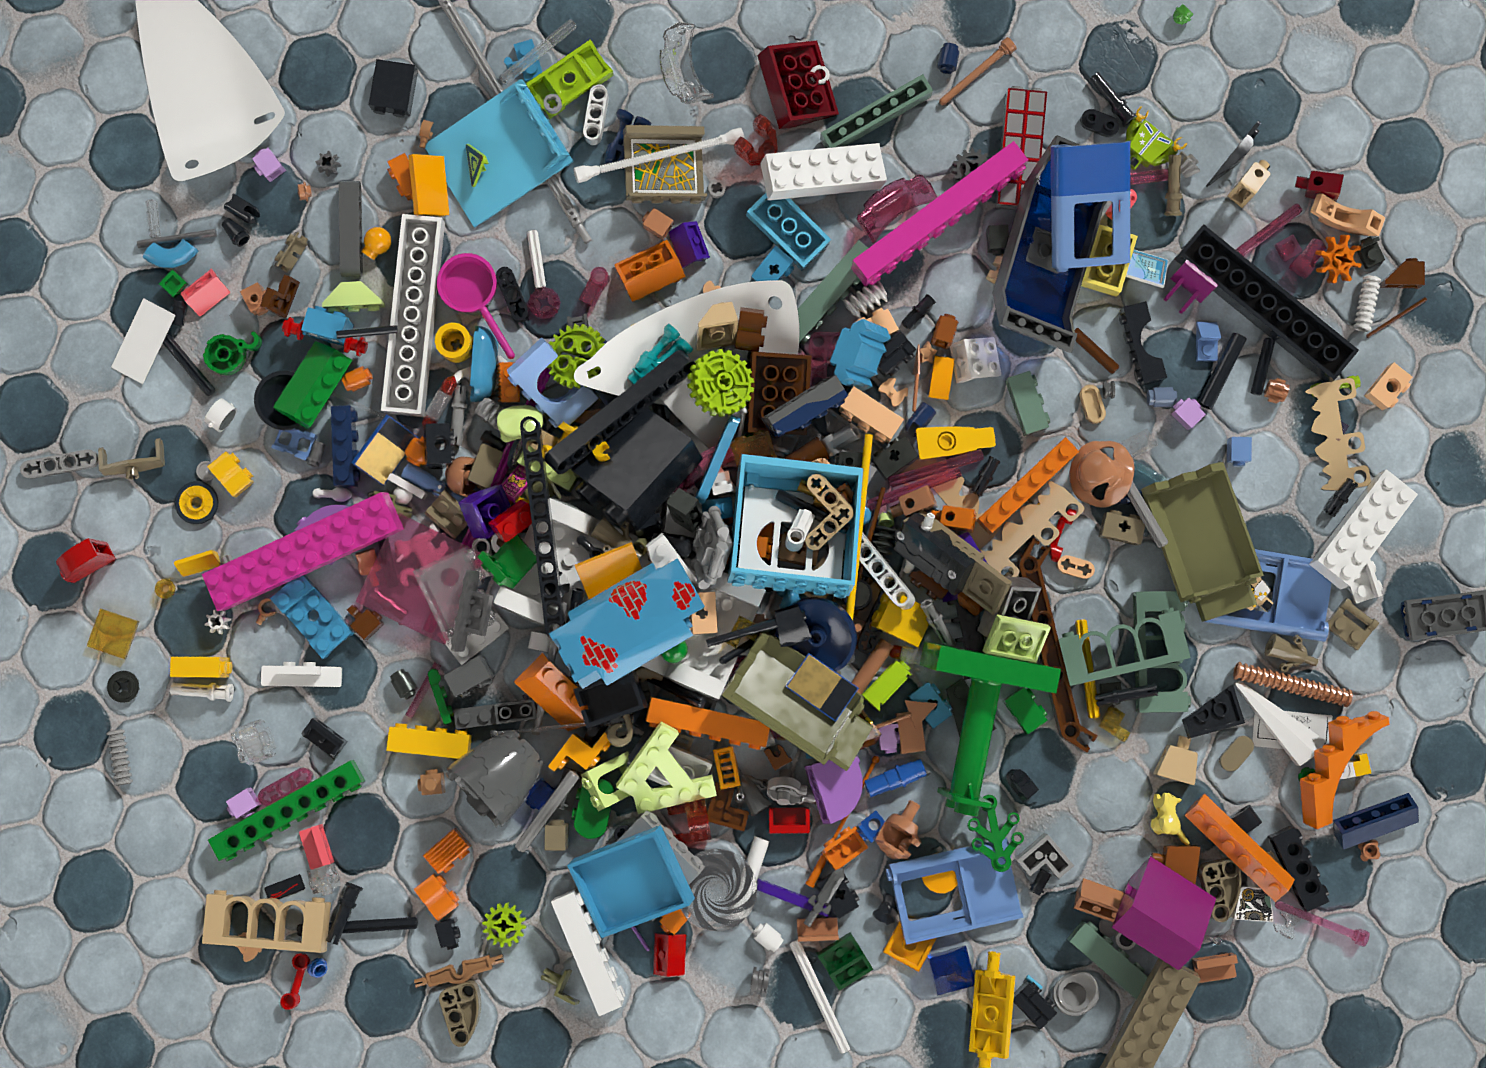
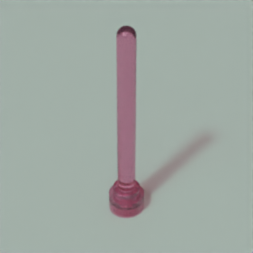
M1281 901L1275 903L1277 909L1352 938V941H1355V944L1365 947L1369 940L1370 933L1366 930H1352Z

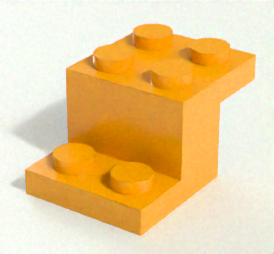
M607 731L603 733L594 746L584 741L577 733L572 734L548 767L553 771L564 769L570 761L567 758L569 756L586 770L590 767L592 769L595 768L601 760V757H599L602 751L607 752L612 745L608 741Z

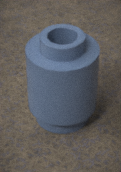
M1153 387L1152 390H1147L1148 406L1173 407L1174 403L1177 402V391H1174L1173 387Z

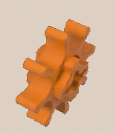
M1340 235L1338 244L1335 241V237H1326L1325 240L1328 243L1327 251L1316 250L1315 252L1316 255H1321L1324 259L1323 265L1316 268V272L1325 273L1328 270V283H1337L1339 274L1342 281H1351L1352 278L1349 275L1350 267L1361 268L1362 266L1361 263H1356L1353 259L1354 253L1361 250V246L1352 245L1349 248L1348 241L1350 235Z

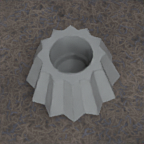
M1181 151L1179 154L1182 155L1181 174L1188 178L1200 172L1196 165L1198 160L1192 154L1187 156Z

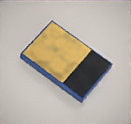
M386 414L351 463L384 486L389 474L395 471L406 456L405 450L410 441L418 437Z
M810 653L806 655L785 686L835 722L859 689Z

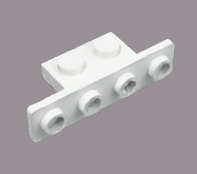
M283 662V666L261 667L262 686H342V667L316 666V662H303V666H295L296 662Z

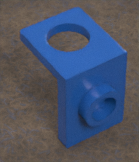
M875 810L858 824L860 830L857 832L864 841L869 839L872 843L874 841L873 838L877 836L885 821ZM873 818L880 821V827L877 830L869 828V821Z

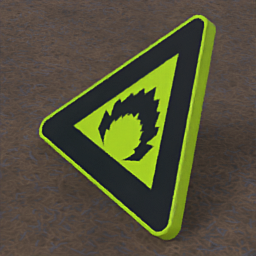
M466 144L471 186L476 187L481 172L486 171L484 164H488V160L479 150L470 144Z

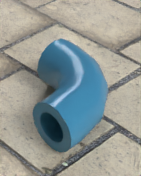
M184 239L171 249L163 248L154 242L146 249L143 258L161 268H175L189 262L199 250Z

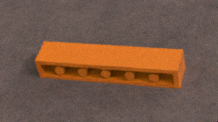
M1066 437L1062 439L976 521L989 535L992 534L1080 451Z
M650 697L645 720L650 722L649 726L656 728L660 722H663L678 730V733H681L682 729L688 730L689 735L701 737L702 733L709 735L711 740L721 741V738L729 739V744L740 746L741 742L748 743V748L760 750L761 746L766 747L770 731L769 727L758 720Z
M1205 793L1191 805L1184 816L1273 901L1276 902L1290 890L1295 879Z

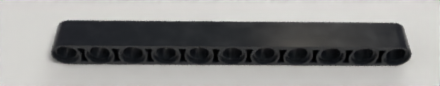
M527 416L521 420L520 430L545 632L550 637L551 626L553 624H558L560 627L565 624L541 425L536 418ZM534 421L535 429L528 432L525 428L527 422ZM532 441L538 443V448L534 452L528 450V445ZM535 461H538L541 465L538 472H532L530 468L531 464ZM539 481L543 484V489L541 492L535 493L533 485ZM538 502H544L546 506L545 511L542 513H538L535 509ZM546 522L548 530L542 534L538 531V526L540 523ZM545 542L551 546V550L547 554H543L540 549L541 545ZM546 563L553 565V571L550 574H545L543 571V566ZM549 583H553L556 587V591L552 595H549L545 590ZM552 603L558 606V612L555 615H551L548 612V607Z

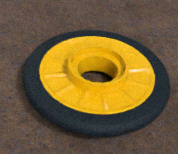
M192 481L180 488L175 498L177 514L182 520L190 524H203L209 521L216 514L219 504L216 491L209 484L202 481ZM195 497H199L202 500L199 508L192 506V500Z

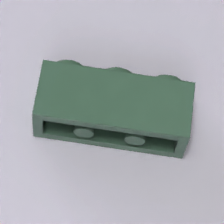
M1027 371L1008 377L1005 383L1023 436L1025 437L1049 428L1050 418L1047 412L1044 413L1042 407L1044 400L1041 393L1038 394L1036 386H1038L1035 375H1031V372Z

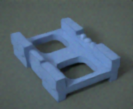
M297 428L285 430V432L292 434L290 443L286 446L279 443V438L283 430H279L271 448L306 460L312 450L313 442L317 438L316 434ZM301 438L311 442L307 452L297 449Z

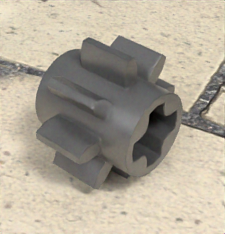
M327 151V154L324 155L320 153V159L315 161L317 165L321 166L318 168V171L320 173L325 171L327 177L331 173L337 175V168L342 166L339 162H336L339 159L338 155L336 154L332 157L330 151ZM327 161L331 163L329 167L326 165Z

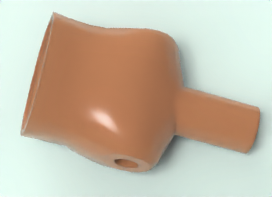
M375 548L356 553L355 557L358 562L360 575H368L372 587L380 585L376 572L381 570L382 566L376 556Z

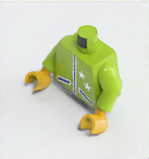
M1142 106L1137 109V117L1133 118L1126 131L1125 142L1130 141V168L1132 170H1135L1140 163L1146 168L1150 165L1158 166L1169 162L1168 155H1176L1178 150L1184 149L1187 146V143L1183 147L1178 145V141L1182 137L1177 138L1173 142L1145 119L1148 116L1149 110L1145 115H1140L1139 113Z

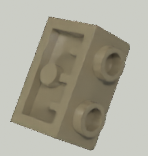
M445 490L424 513L453 539L467 526L458 501Z

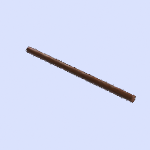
M884 487L880 489L867 535L870 542L886 488ZM868 550L864 553V558L867 557ZM861 562L859 564L857 582H860L864 568Z

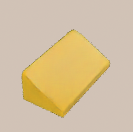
M209 550L174 562V565L180 574L186 577L218 567L221 563L218 553L214 550Z

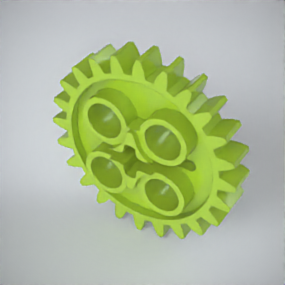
M574 324L572 329L567 325L566 332L560 329L559 337L553 335L555 342L549 341L558 357L547 368L551 369L549 374L554 376L553 379L556 382L560 381L559 384L562 386L567 384V387L570 389L573 386L580 389L581 385L575 381L574 373L580 365L588 360L580 357L573 358L570 355H561V353L565 352L574 356L581 355L585 358H592L605 345L603 343L605 338L600 336L597 330L594 331V328L591 326L587 328L584 324L581 327ZM573 341L572 347L567 349L568 344ZM591 345V349L586 352L587 346ZM568 361V365L563 368L564 362ZM599 366L587 371L589 379L599 375L598 372L601 371Z

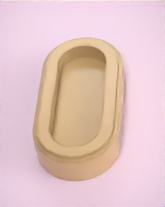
M1086 385L1079 393L1085 418L1092 424H1098L1106 416L1102 397L1096 386Z

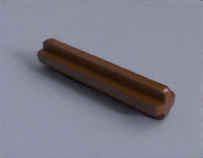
M1079 328L1074 330L1075 333H1078L1076 342L1110 374H1114L1120 366Z

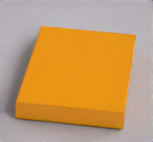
M408 155L414 215H450L444 156Z
M632 542L575 564L588 599L595 597L642 569Z

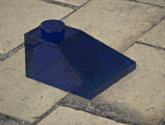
M966 945L927 956L937 996L975 985V978Z

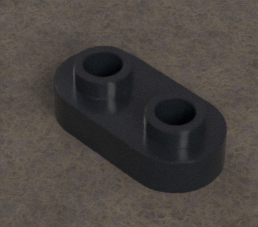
M1095 109L1086 110L1080 119L1084 129L1108 138L1116 135L1120 126L1115 117ZM1088 116H1093L1095 120L1090 121ZM1111 123L1113 128H1108L1106 124Z

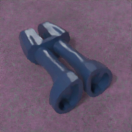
M618 109L616 112V116L620 120V126L613 143L607 146L605 163L607 164L614 163L618 152H621L618 162L624 161V146H622L624 141L623 130L626 125L632 124L634 116L623 109ZM636 116L633 125L651 126L652 123L643 117Z

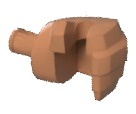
M908 801L902 815L891 814L875 838V842L879 845L880 850L891 859H908L911 856L908 847L911 844L919 847L921 844L918 836L919 827L912 822L920 808V805L914 801Z

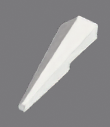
M1238 680L1234 683V686L1267 730L1274 735L1295 765H1303L1314 756V750L1322 748L1326 743L1319 735L1242 681Z

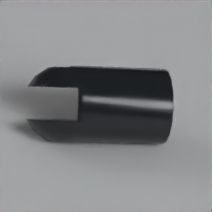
M234 193L232 194V199L224 204V210L246 223L253 224L256 222L251 215L257 218L260 217V211L256 206Z

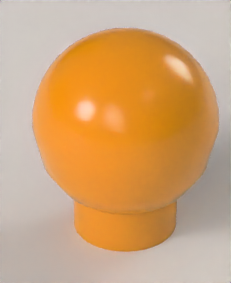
M381 227L369 229L365 234V246L361 252L375 260L378 254L385 253L391 246V236L388 231Z

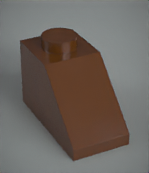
M1417 258L1406 259L1379 284L1380 288H1421L1425 285V261H1418Z

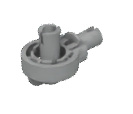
M781 769L779 777H774L768 781L767 795L780 805H794L797 803L801 805L804 802L817 805L813 792L807 790L806 785H802L798 780L791 778L792 771L789 769Z

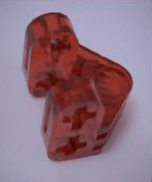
M758 114L753 120L754 131L765 139L764 143L759 147L758 153L754 151L752 144L741 136L734 143L736 154L751 166L761 165L760 163L765 156L764 152L768 149L778 153L776 130L773 129L772 123L761 114Z
M705 799L667 807L668 815L687 814L689 832L674 834L673 836L678 841L688 844L712 840Z

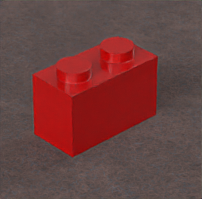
M520 500L489 522L499 540L508 542L532 524L530 505L528 502Z

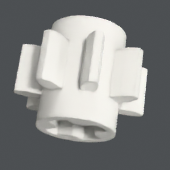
M213 610V615H206L209 619L205 626L211 627L210 633H214L217 629L218 634H223L222 629H230L228 621H231V618L225 617L226 611H222L219 615L217 610ZM216 618L219 619L221 625H217V622H215Z

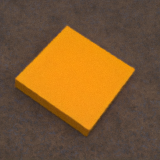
M899 920L883 952L919 972L937 938L906 945Z

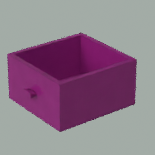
M1150 856L1131 876L1123 892L1124 896L1112 928L1179 971L1200 950L1216 898Z

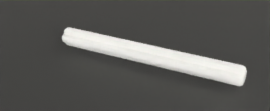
M798 940L791 942L792 952L839 1052L842 1054L849 1051L848 1042L801 943Z

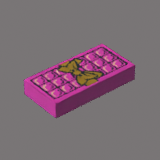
M520 464L502 484L508 500L513 503L516 502L527 488L525 467Z

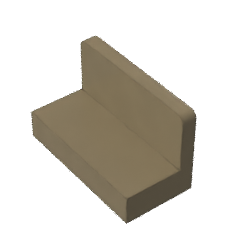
M481 444L467 480L477 484L476 487L481 490L490 488L503 452L486 444Z

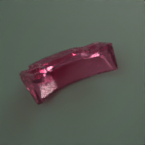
M916 175L910 180L901 178L876 191L864 203L865 209L857 215L856 219L872 244H874L884 228L896 217L914 207L932 202L937 198V195L931 183L923 175Z

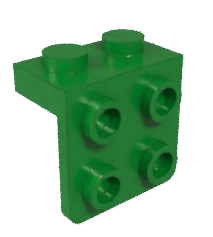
M519 535L505 542L493 556L484 551L477 556L482 562L481 566L483 569L493 574L494 577L492 579L499 586L505 585L511 589L537 563L535 553Z

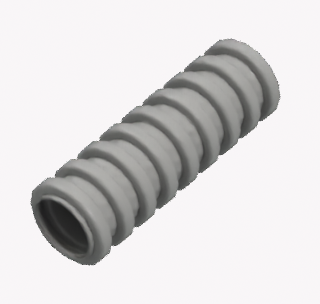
M122 729L106 733L107 736L109 735L107 742H110L108 748H111L109 754H112L110 760L113 761L111 767H114L112 773H115L113 779L116 780L114 782L116 786L133 782L130 779L132 773H129L131 767H128L130 761H127L129 755H126L128 748H125V745H127V742H124L126 736H123L125 730Z

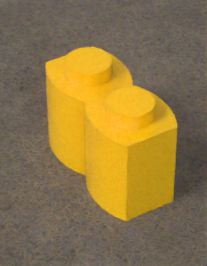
M225 451L207 467L226 490L236 498L254 483L251 479L253 474L246 467L244 469L241 468L238 464L240 459L233 452L230 454Z

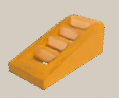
M734 746L713 750L720 789L741 786ZM730 753L729 758L720 759V755ZM732 762V765L721 767V763ZM733 769L734 773L725 775L722 773V771ZM735 777V781L724 783V779Z

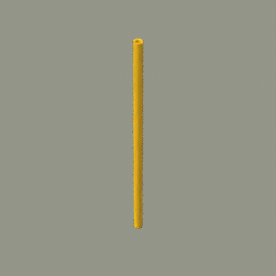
M865 434L861 466L863 468L855 586L850 595L847 596L846 612L852 621L873 435Z

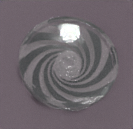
M708 849L695 854L694 856L700 858L705 868L689 884L695 899L689 906L681 909L682 913L691 923L709 931H724L739 925L751 913L757 898V882L751 867L738 854L725 849Z

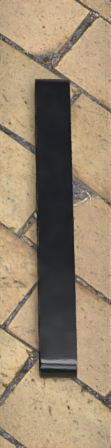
M682 350L674 352L551 448L544 457L545 462L557 474L567 472L596 448V445L605 442L684 380L688 374L692 373L690 368L692 365H696L695 361Z

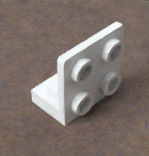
M994 337L963 339L951 344L950 351L952 358H954L953 367L956 383H964L976 378L1001 376Z

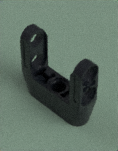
M648 708L630 714L632 725L644 733L628 756L627 767H629L656 729L649 726L650 722L645 721ZM611 721L589 728L584 736V741L591 745L594 744L603 735Z

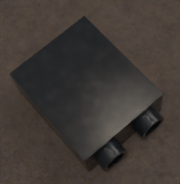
M647 408L605 441L609 448L604 450L603 454H608L609 460L604 462L598 461L593 452H591L579 461L571 471L580 483L574 490L586 503L593 506L597 500L601 501L606 505L602 512L614 524L620 527L626 520L639 530L703 458L690 437Z

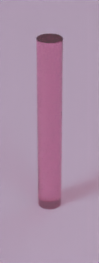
M434 662L431 668L439 671L441 665ZM428 675L405 714L410 718H413L430 687Z

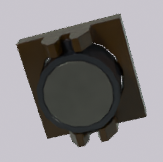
M863 574L861 575L860 582H857L853 616L866 622L881 591V587L873 579L865 577ZM833 596L831 601L837 603L846 611L847 596L845 598Z

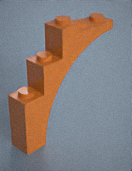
M1371 711L1362 717L1349 719L1347 716H1339L1335 720L1328 722L1329 744L1314 750L1315 773H1310L1308 776L1300 779L1304 824L1320 829L1333 823L1335 793L1347 763L1356 750L1371 735L1381 728L1390 725L1389 717L1380 714V712Z

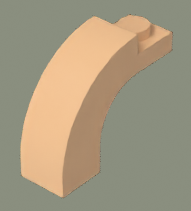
M1324 194L1316 195L1310 211L1319 217L1318 221L1327 226L1363 236H1379L1385 221V217L1373 209L1359 210L1349 208L1335 202Z

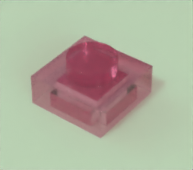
M1294 235L1274 245L1284 262L1303 252Z

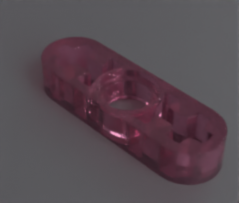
M306 767L299 768L259 791V802L265 806L273 804L312 782L314 778L313 772ZM300 772L308 774V776L306 777V782L304 780H301L295 783V781L291 778V776H293L294 779L299 778L301 776ZM283 781L290 782L291 789L289 792L281 790V783ZM276 790L281 795L280 797H278V794L271 796V801L264 800L265 791L271 793Z

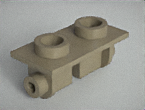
M298 232L289 234L285 241L287 246L283 251L280 250L274 258L277 261L274 266L279 267L281 264V269L286 273L292 270L298 258L292 255L293 252L301 255L308 245L306 243L308 241L307 238L302 235L300 238L297 237Z

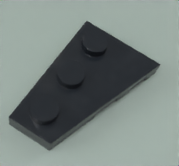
M1230 685L1182 719L1188 739L1245 723L1233 685Z

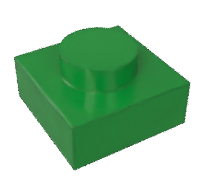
M171 270L159 285L176 298L186 288L188 283L174 270Z

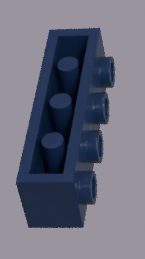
M351 405L331 406L333 485L337 488L358 487V482H360V471L351 463L359 453L356 442L359 441L358 430H356L358 413Z
M1406 793L1334 819V836L1344 850L1419 823V808L1411 795Z

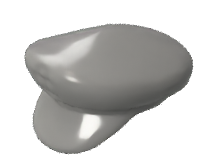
M1087 972L1070 973L1059 979L1053 989V1001L1056 1007L1068 1016L1085 1014L1099 1000L1098 984L1095 978Z

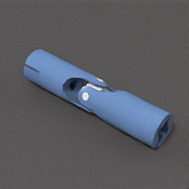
M410 462L401 474V478L424 491L432 492L437 498L446 490V487L449 488L446 482L438 481L432 474ZM452 491L451 496L458 502L466 498Z

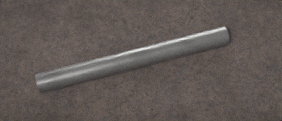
M216 229L139 240L137 241V247L146 248L154 242L158 245L181 242L182 239L191 241L217 237Z

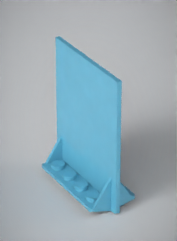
M522 79L426 143L425 148L429 155L444 156L446 183L474 228L573 163V159L553 129L549 119L543 113L540 104L537 103ZM466 144H470L479 150L488 160V164H484L486 171L481 172L476 187L471 186Z

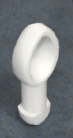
M336 487L333 490H320V488H317L312 492L315 498H332L338 502L347 501L352 497L350 490L344 487Z

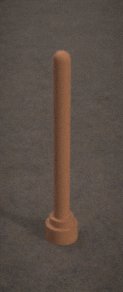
M1008 37L1001 41V45L995 53L939 100L940 105H946L1003 55L1012 54L1017 49L1014 42Z

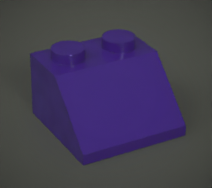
M502 484L472 493L458 502L473 538L488 539L495 534L489 522L506 511L510 506Z

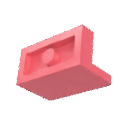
M212 269L181 292L185 302L198 316L205 314L230 294L229 289L220 281Z
M323 824L299 832L311 870L334 862Z

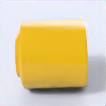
M451 322L444 324L438 329L435 335V345L439 353L446 360L460 363L466 361L472 355L473 337L464 326ZM459 340L462 347L454 350L452 343H456Z

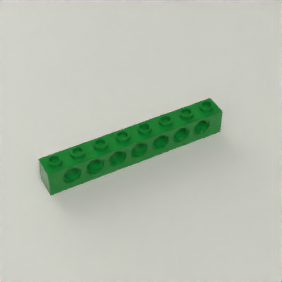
M350 760L208 839V842L218 861L225 859L228 862L238 856L236 854L238 851L243 849L246 852L255 847L254 843L261 839L264 842L273 837L272 833L279 829L282 832L291 827L290 823L297 820V822L306 819L309 817L307 813L315 810V812L324 809L327 807L325 803L332 800L334 803L344 797L343 793L350 790L352 793L362 787L361 783L365 779L356 762ZM339 777L345 779L346 783L343 788L337 785ZM321 787H325L328 791L325 798L319 794ZM304 796L310 800V805L307 808L301 803ZM286 806L292 810L290 817L284 815V808ZM268 816L274 819V825L272 827H269L266 824V819ZM250 826L256 829L255 837H251L248 833ZM232 836L238 839L237 847L232 846L230 842Z

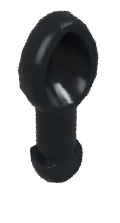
M580 535L577 537L578 545H581L589 552L590 558L603 554L602 549L594 547L585 536Z

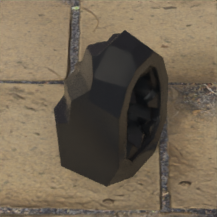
M1011 769L1007 772L1008 784L1022 802L1029 799L1039 790L1029 776L1021 769Z

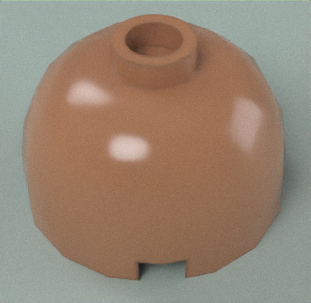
M458 457L445 470L448 487L460 496L468 497L476 492L473 489L477 484L467 480L475 458Z

